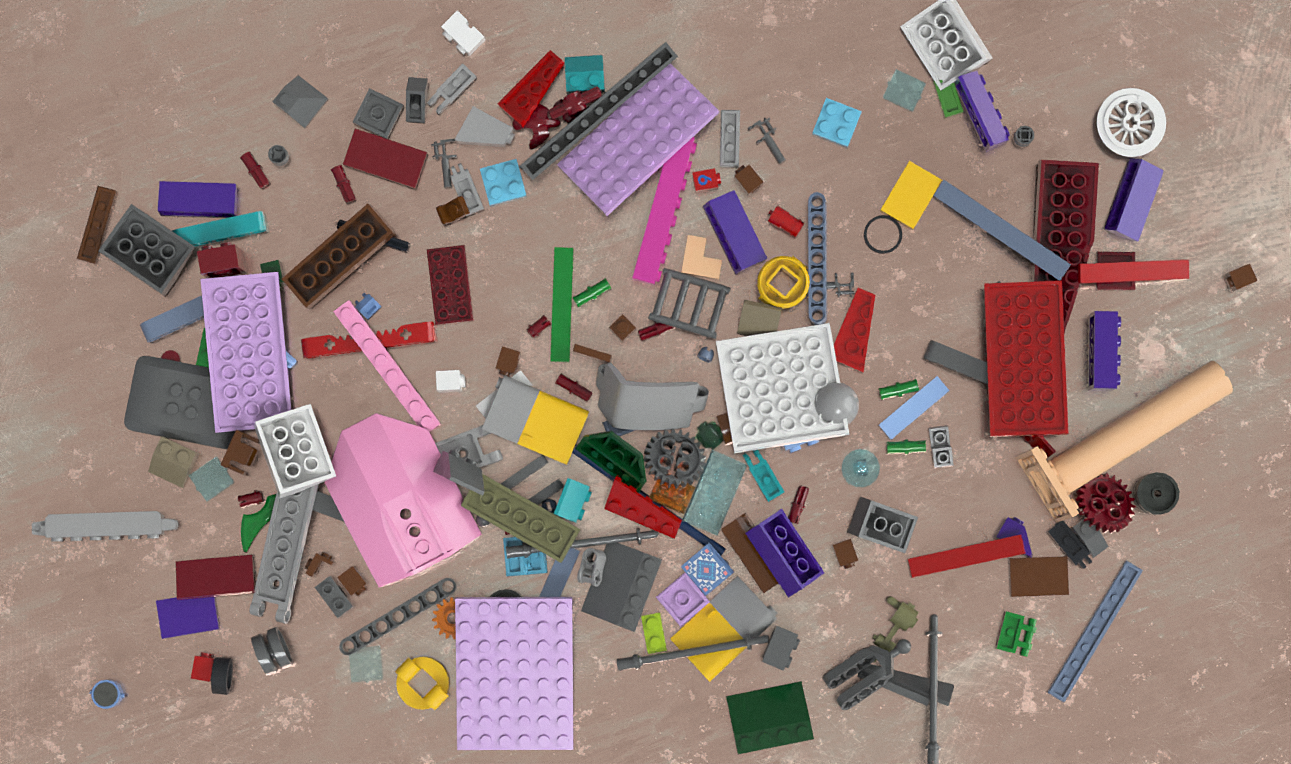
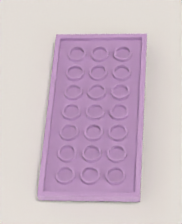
M669 64L626 100L557 165L608 216L720 112L672 64Z
M278 272L200 279L215 433L255 429L256 421L292 410Z

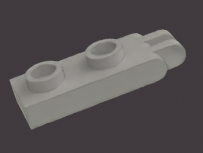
M459 163L460 172H456L455 167L452 166L453 175H450L458 197L463 196L470 212L466 216L484 210L468 168L464 170L462 164Z

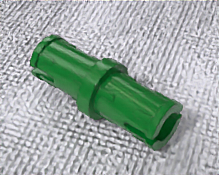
M604 278L597 284L588 286L585 291L574 296L573 299L579 308L592 299L596 300L597 296L612 288L607 279Z
M914 379L903 383L895 382V385L879 388L881 399L884 400L894 396L902 397V394L919 391L917 380Z
M908 439L900 442H887L888 454L905 453V455H909V453L926 452V440L908 441Z

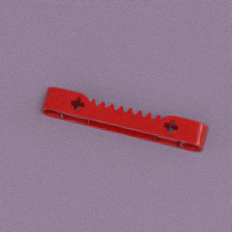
M433 321L402 325L397 331L392 329L391 334L388 330L384 331V335L380 331L376 333L377 338L385 348L436 341ZM406 330L409 333H411V335L408 336V340L402 337V335L405 334ZM333 335L301 339L303 359L362 352L350 335H347L345 340L342 336H339L337 339ZM330 340L335 344V346H332V350L326 347Z

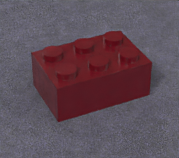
M232 242L221 243V247L213 248L212 245L201 247L202 250L197 251L200 274L206 278L228 277L247 273L243 250L237 245L232 244Z

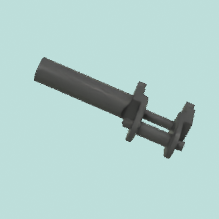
M765 117L763 122L759 120L747 129L751 130L756 126L760 127L764 137L756 141V143L759 144L765 140L777 161L781 164L786 159L773 138L769 135L770 133L774 134L777 128H773L769 122L770 118L766 119ZM766 124L770 131L766 133L762 125Z
M455 139L440 140V143L435 141L434 144H431V146H434L435 153L432 158L438 160L442 157L444 188L452 187L449 159L457 158V155H446L445 144L455 142ZM438 146H442L443 154H439Z
M851 272L850 283H838L837 273H835V282H827V289L838 288V291H836L838 298H840V295L850 294V297H852V294H854V291H852V287H854V272ZM849 286V290L840 291V287Z

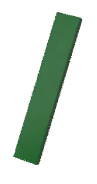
M554 247L550 362L570 363L574 248Z

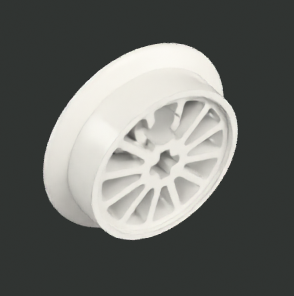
M1126 88L1114 92L1102 103L1097 116V128L1102 141L1110 150L1122 156L1137 157L1149 153L1161 142L1166 130V116L1162 105L1153 95L1141 89ZM1125 103L1123 111L1119 107V104ZM1129 105L1136 106V114H1131L1128 111ZM1142 107H1144L1146 111L1140 115ZM1115 108L1122 118L1111 114L1112 109ZM1149 113L1151 120L1140 121L1141 117ZM1109 118H1111V119H1114V120H1116V121H1118V122H1120V123H1119V124H1109L1108 121H1109ZM1130 119L1132 120V123L1135 124L1131 128L1129 127V124L1126 123ZM1152 124V130H1147L1140 125ZM1121 127L1115 134H1112L1109 129ZM1137 130L1148 134V139L1144 140ZM1124 131L1123 137L1119 142L1115 139V136ZM1133 133L1139 139L1141 144H1134ZM1127 134H1129L1130 145L1124 144Z

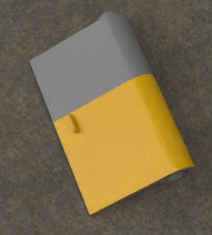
M508 376L499 377L495 386L498 391L482 429L567 465L589 411Z
M737 576L670 639L680 650L745 639L747 633H749L750 638L758 637L777 620L776 615L778 613L771 605L766 607ZM747 646L689 656L687 658L710 682L743 652Z

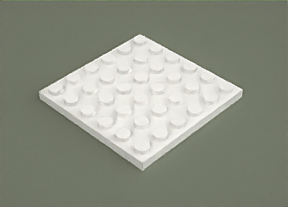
M830 323L716 341L734 453L849 435L847 418L843 419V423L833 424V420L831 422L823 420L821 418L822 414L818 415L815 409L814 402L817 392L828 383H840Z

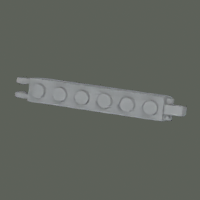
M158 511L49 514L45 521L32 523V534L51 538V542L63 541V538L70 537V541H82V537H90V540H101V536H109V540H121V536H128V539H140V535H147V539L159 538V535H164V531L178 529L179 522L176 519H164V515Z

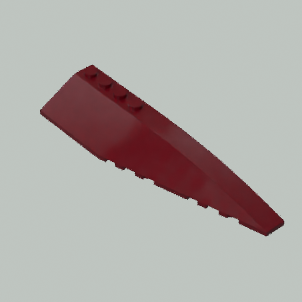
M1039 160L1034 240L1071 265L1062 279L1058 280L1032 262L1031 282L1062 281L1065 334L1080 285L1078 283V264L1088 262L1095 238L1099 163Z

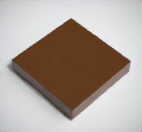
M574 345L573 354L604 364L611 363L612 355L581 345Z

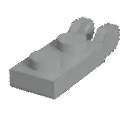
M461 64L436 90L437 92L429 99L427 104L432 106L442 96L445 101L436 109L438 114L442 113L477 76L464 64Z

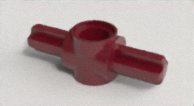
M594 87L584 93L576 91L565 96L563 103L548 110L550 117L554 120L567 113L575 115L584 111L588 107L587 103L602 96L599 87Z

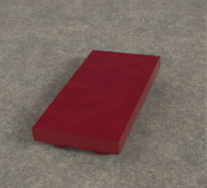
M355 128L343 165L416 189L428 153Z
M465 245L427 249L435 325L474 321Z
M252 554L175 561L177 600L255 593Z

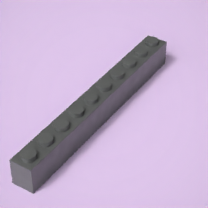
M664 42L521 163L519 167L530 180L535 179L678 57L667 42Z

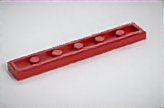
M1189 259L1078 264V283L1189 279Z
M1016 535L909 558L908 562L911 576L915 578L1026 554L1022 535Z

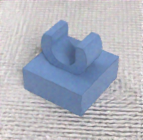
M363 293L364 299L360 302L356 300L355 307L368 320L381 305L370 294Z

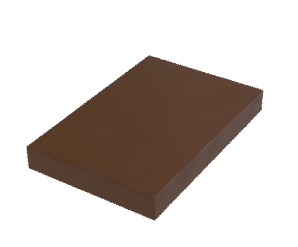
M1067 556L1009 558L1011 597L1069 595Z

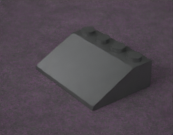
M131 204L98 251L165 297L177 280L195 246Z
M620 543L606 544L604 549L606 562L601 584L598 587L591 584L581 611L635 632L662 559Z

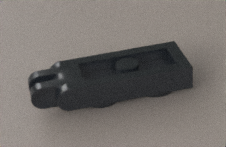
M1064 521L1058 522L1047 531L1075 566L1079 564L1082 569H1085L1086 565L1083 563V559L1089 565L1092 563V560L1088 557L1091 553Z

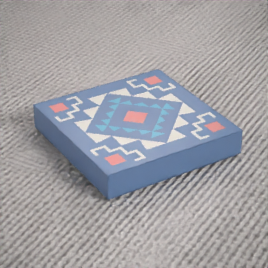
M710 543L681 566L705 596L734 573Z

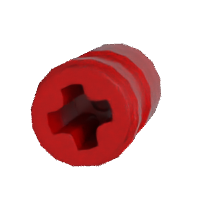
M778 205L774 211L770 209L768 213L771 215L768 222L786 231L790 236L797 237L804 225L801 219H797Z

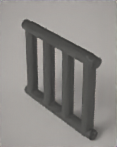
M664 268V278L653 313L649 314L648 319L716 339L717 332L715 330L726 294H729L731 288ZM671 278L682 280L672 317L669 318L660 315ZM692 283L701 287L690 323L679 321L689 284ZM712 289L718 291L719 294L709 327L706 329L697 326L707 291Z

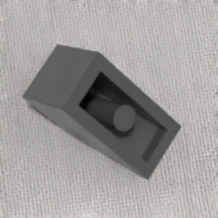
M408 78L406 87L407 122L425 123L428 93L427 78Z
M1084 516L1073 524L1070 529L1094 558L1109 546L1100 530L1096 531V525L1089 527L1090 521H1083L1086 517Z

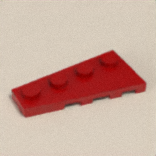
M549 50L497 103L498 106L524 128L565 64L563 60Z
M858 287L834 342V350L838 363L864 373L876 295Z
M616 476L604 509L675 539L682 520L664 507H658L652 502V499L647 496L643 497L636 492V488L631 485L627 486L621 482L622 479Z

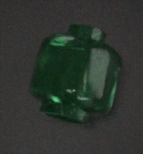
M704 421L697 427L699 431L696 433V438L705 449L711 448L713 450L724 441L722 431L716 422L711 421L707 423Z

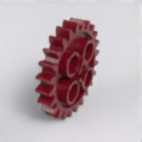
M1108 473L1101 474L1076 491L1079 496L1075 500L1080 502L1078 508L1082 509L1079 515L1086 516L1083 521L1089 520V527L1096 525V531L1102 528L1103 533L1109 530L1110 534L1115 531L1119 532L1132 521L1131 517L1135 515L1132 510L1136 506L1131 503L1135 498L1129 497L1132 491L1125 490L1128 485L1122 486V479L1115 481V475L1109 478Z

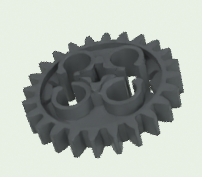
M672 428L671 433L665 429L663 435L658 432L656 437L652 436L644 451L646 456L643 460L647 462L645 468H651L648 474H655L654 481L661 479L660 485L667 482L668 488H670L671 484H674L676 489L679 484L683 488L686 487L687 483L692 485L694 480L698 481L699 475H702L706 465L704 463L706 456L702 455L705 450L699 449L701 442L695 443L696 437L688 438L689 432L682 435L681 429L678 433H675L674 428ZM675 441L677 443L682 442L681 447L677 452L676 464L674 466V471H676V473L674 476L672 474L667 475L669 470L671 469L674 460L673 455L676 450V446H674ZM664 446H668L671 450L665 449ZM660 463H665L667 467L662 466ZM679 467L684 468L686 471H681Z

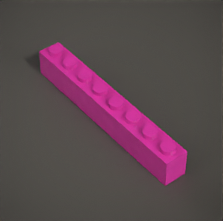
M692 137L663 164L632 277L634 281L655 286V282H660L662 271H659L660 264L665 263L667 256L664 249L671 242L672 234H669L671 227H675L677 216H674L675 209H680L682 198L679 197L680 191L685 190L687 179H684L685 173L690 172L692 161H689L691 153L695 154L697 143L694 142L695 137Z

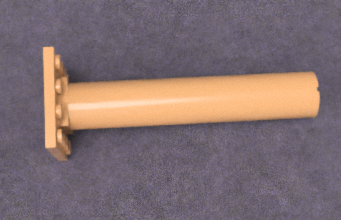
M1209 361L1048 462L1046 461V453L1043 449H1039L1038 446L1021 453L1015 458L1055 523L1072 518L1079 514L1077 511L1078 505L1068 495L1233 392L1232 384L1228 376H1225V371L1215 361Z

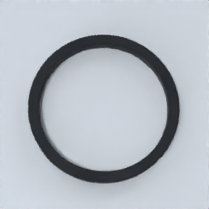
M887 215L876 216L867 223L864 229V239L867 246L874 252L881 254L890 253L901 243L902 229L894 218ZM880 218L893 221L899 229L897 244L885 251L875 249L867 239L869 225Z

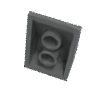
M452 450L449 453L443 451L433 472L483 495L485 491L482 469L476 466L477 462L469 458L464 461L460 459V454Z
M860 496L847 533L906 553L918 517Z

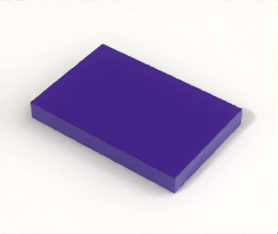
M177 597L156 601L162 639L220 629L215 597L177 600Z

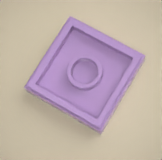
M686 573L682 574L656 596L680 627L710 603Z

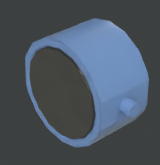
M111 679L99 681L90 690L94 704L103 709L117 706L122 698L125 697L121 685Z

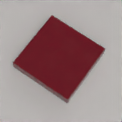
M1096 252V263L1135 261V252ZM1135 281L1096 283V290L1135 291Z

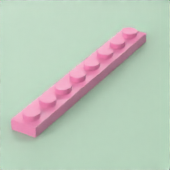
M348 300L333 311L415 423L420 427L428 429L429 432L437 427L440 421L352 302Z

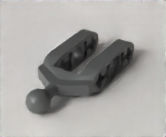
M544 455L538 457L502 482L501 485L511 490L548 464V461ZM559 478L528 500L539 505L564 488V484ZM477 515L476 522L479 526L486 527L490 524V522Z
M901 639L890 652L872 645L869 648L860 650L829 671L823 680L829 689H834L869 666L876 659L882 666V668L871 673L842 693L836 700L842 710H849L886 685L888 680L893 677V658L900 653H909L911 643L907 639Z

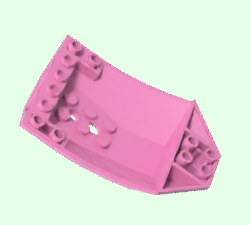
M375 413L341 431L331 461L336 477L325 481V484L378 587H382L414 575L451 556L482 534L471 512L461 506L464 499L456 483L433 472L441 454L428 429ZM407 508L411 511V516L408 519L400 517L402 509ZM413 526L420 528V532L416 536L409 534V529Z

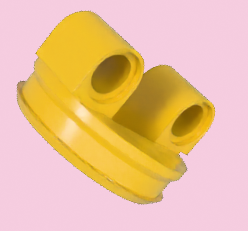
M778 256L770 259L763 265L758 275L757 287L760 293L758 300L764 304L782 307V309L796 306L804 299L809 289L808 267L794 256ZM781 268L797 282L786 296L769 284Z
M408 657L395 670V673L398 675L396 680L398 694L408 706L421 710L430 708L436 710L449 697L447 694L449 677L446 669L437 660L429 657L414 659ZM422 669L437 682L424 697L409 684Z

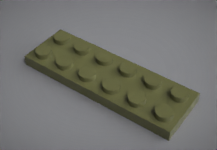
M482 474L484 494L480 495L469 490L461 506L562 563L581 529Z

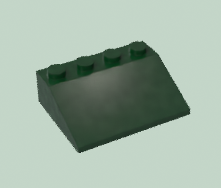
M802 681L726 696L737 754L814 739Z

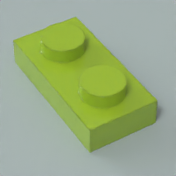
M660 613L641 616L648 654L667 651Z

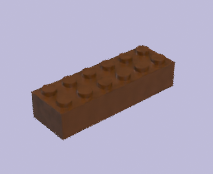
M367 203L287 273L282 280L305 308L311 309L396 235V232L371 204Z

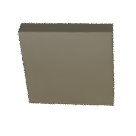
M744 299L737 333L752 336L777 332L782 307Z

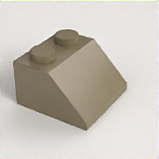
M161 436L153 453L148 472L183 488L200 453Z

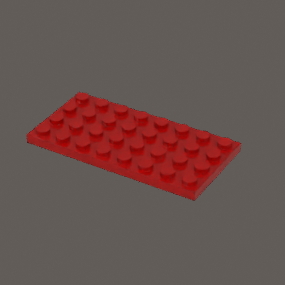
M1062 281L984 283L990 437L1068 435Z

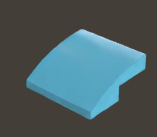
M516 537L503 538L506 576L548 573L546 554L542 552L532 553L528 558L522 556L507 559V546H519L525 542Z

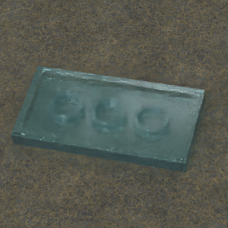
M712 450L682 521L718 536L747 465Z

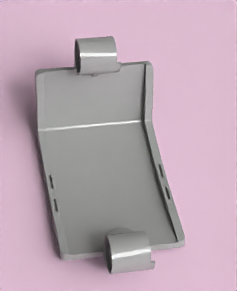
M612 363L601 364L598 367L596 386L600 390L598 407L611 426L619 429L671 430L672 428H687L690 426L692 414L705 409L709 394L708 389L700 386L697 382L654 383L627 381Z

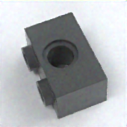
M333 576L327 577L315 586V589L337 618H341L355 607Z

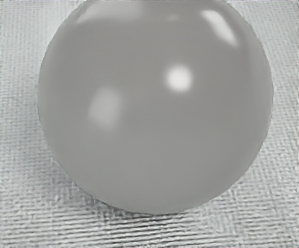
M832 382L817 392V401L815 396L814 402L815 409L818 415L822 414L821 418L827 422L833 420V424L843 423V419L847 418L849 425L857 416L859 400L855 391L850 386L844 383Z

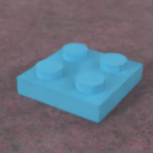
M826 98L812 134L848 148L862 111Z
M517 159L480 168L490 206L527 196Z

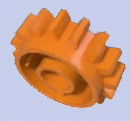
M450 597V602L443 599L444 605H436L439 610L433 611L437 616L432 621L437 622L434 629H441L439 635L446 633V639L450 635H452L453 639H456V623L452 624L448 620V616L451 613H455L454 598Z

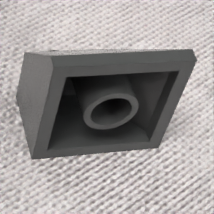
M298 75L283 87L272 102L298 124L306 128L328 98Z

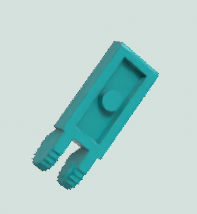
M753 450L754 455L760 461L756 465L752 464L750 457L746 453L742 456L749 466V471L768 502L785 492L759 450Z

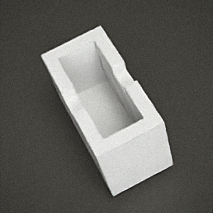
M456 11L441 26L444 31L442 35L448 41L453 40L457 44L456 48L463 55L467 53L470 56L485 41V37L474 26L470 28L468 20L460 12Z
M460 370L436 371L437 391L439 393L462 392V387H466L464 374Z

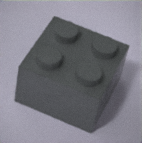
M775 625L761 661L783 671L785 667L789 668L793 659L790 657L792 649L796 650L800 639H797L798 634Z

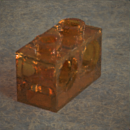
M661 479L656 480L649 498L654 502L684 514L696 487L687 483L685 488L681 484H679L677 489L674 484H671L670 488H668L667 482L660 485Z

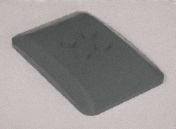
M141 356L136 361L124 417V424L128 430L228 449L236 431L215 433L209 368L151 356Z

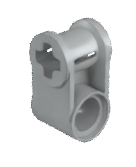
M588 548L583 552L577 575L579 583L586 582L595 587L601 584L606 562V554L602 550Z

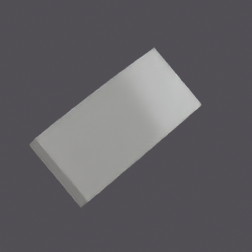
M948 426L928 428L934 468L954 465Z

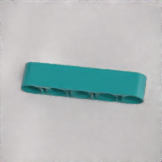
M263 211L183 227L172 230V232L197 247L265 232L267 228Z

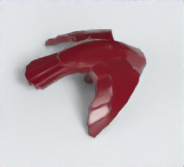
M538 104L524 128H530L533 131V138L530 140L529 149L539 146L549 137L548 128L561 125L559 120L548 118L549 109L542 104ZM513 120L512 126L515 130L523 129L522 126Z

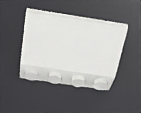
M938 0L900 26L940 91L955 83L959 76L971 73L993 59L956 0Z
M311 404L255 422L254 428L279 499L336 477Z

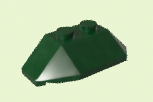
M612 431L584 435L575 448L612 477L618 476L622 479L621 482L636 488L638 493L647 482L643 454Z

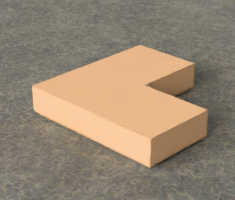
M688 235L681 273L719 279L722 260L703 257L707 238Z

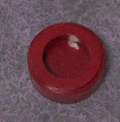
M168 350L161 356L162 359L181 361L179 354L173 350Z

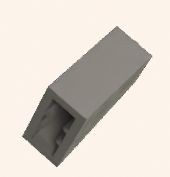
M473 106L455 141L458 144L505 147L507 143L511 144L515 134L513 133V127Z

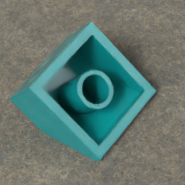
M603 55L565 57L567 95L576 91L584 93L594 87H599L601 93H605Z
M567 478L554 515L577 523V520L581 521L585 512L582 509L584 502L588 503L592 494L589 491L590 487Z

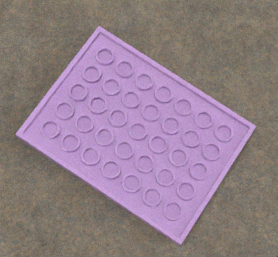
M456 597L457 750H573L572 597Z

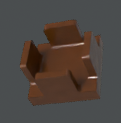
M236 430L220 465L245 475L246 471L235 467V463L238 462L250 467L258 449L247 445L245 442L249 439L260 444L259 439Z

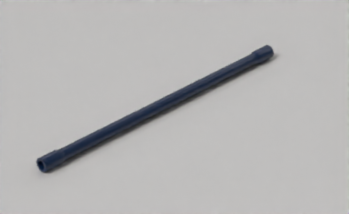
M575 444L572 451L574 455L614 482V477L576 450L577 444ZM642 490L639 491V494H641L643 497L647 496L650 499H652V502L658 507L662 506L669 512L677 516L675 513L670 511L668 508L660 504L658 501L653 499L651 496H649ZM680 518L682 522L679 529L703 546L710 543L719 555L722 556L726 548Z

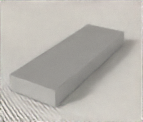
M721 110L720 167L739 168L740 110Z

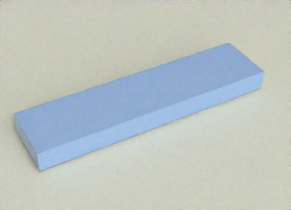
M936 376L878 426L891 440L950 390Z

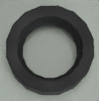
M215 658L211 675V690L213 694H229L233 674L231 658Z

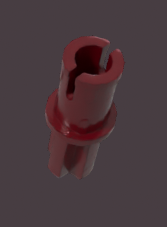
M250 151L243 154L240 159L248 169V174L252 175L259 188L266 187L269 181L261 170L262 166L257 164Z
M342 165L333 167L331 172L336 180V187L340 189L345 203L354 201L355 196L349 184L350 180L347 179Z
M653 322V325L638 330V336L643 341L656 335L661 336V333L676 327Z
M562 373L555 382V384L568 390L569 394L573 393L587 402L593 394L592 391L578 384V381L575 382Z
M800 485L794 502H791L792 507L788 519L792 523L799 524L803 508H806L804 504L809 492L808 487Z

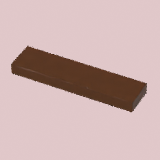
M101 186L97 187L78 252V260L97 264L100 253L98 250L103 243L117 194L116 190Z

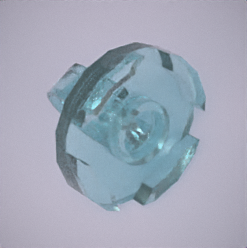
M862 449L851 451L846 455L841 467L843 478L852 486L861 488L869 486L876 481L880 470V465L875 455Z

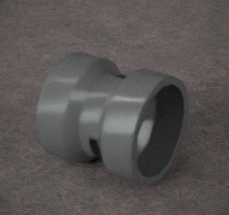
M1029 126L1019 127L1013 136L1014 143L1019 147L1028 146L1034 139V131Z
M274 145L269 149L268 157L274 165L284 166L287 164L289 153L283 146Z

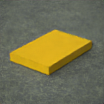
M909 161L880 211L907 227L914 229L942 179Z

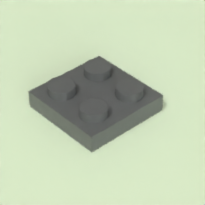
M369 88L353 123L388 139L404 105Z

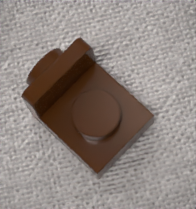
M463 196L436 207L443 225L456 222L470 214Z

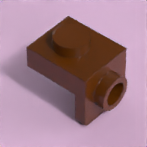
M323 551L321 554L316 553L314 558H310L306 563L305 569L307 571L305 574L314 577L322 561L334 565L335 562L331 560L332 556Z

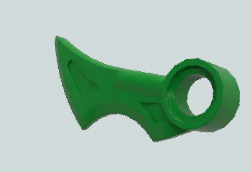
M276 494L267 496L266 503L260 511L254 514H243L241 542L245 553L248 552L259 531L271 520Z

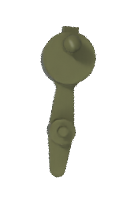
M892 596L887 597V602L896 608L889 619L894 626L886 637L881 633L878 636L875 634L872 637L875 640V645L888 652L896 646L891 639L898 629L901 628L903 631H906L909 627L913 628L918 621L916 616L919 613L914 609L915 605L911 602L908 604L904 601L900 602Z

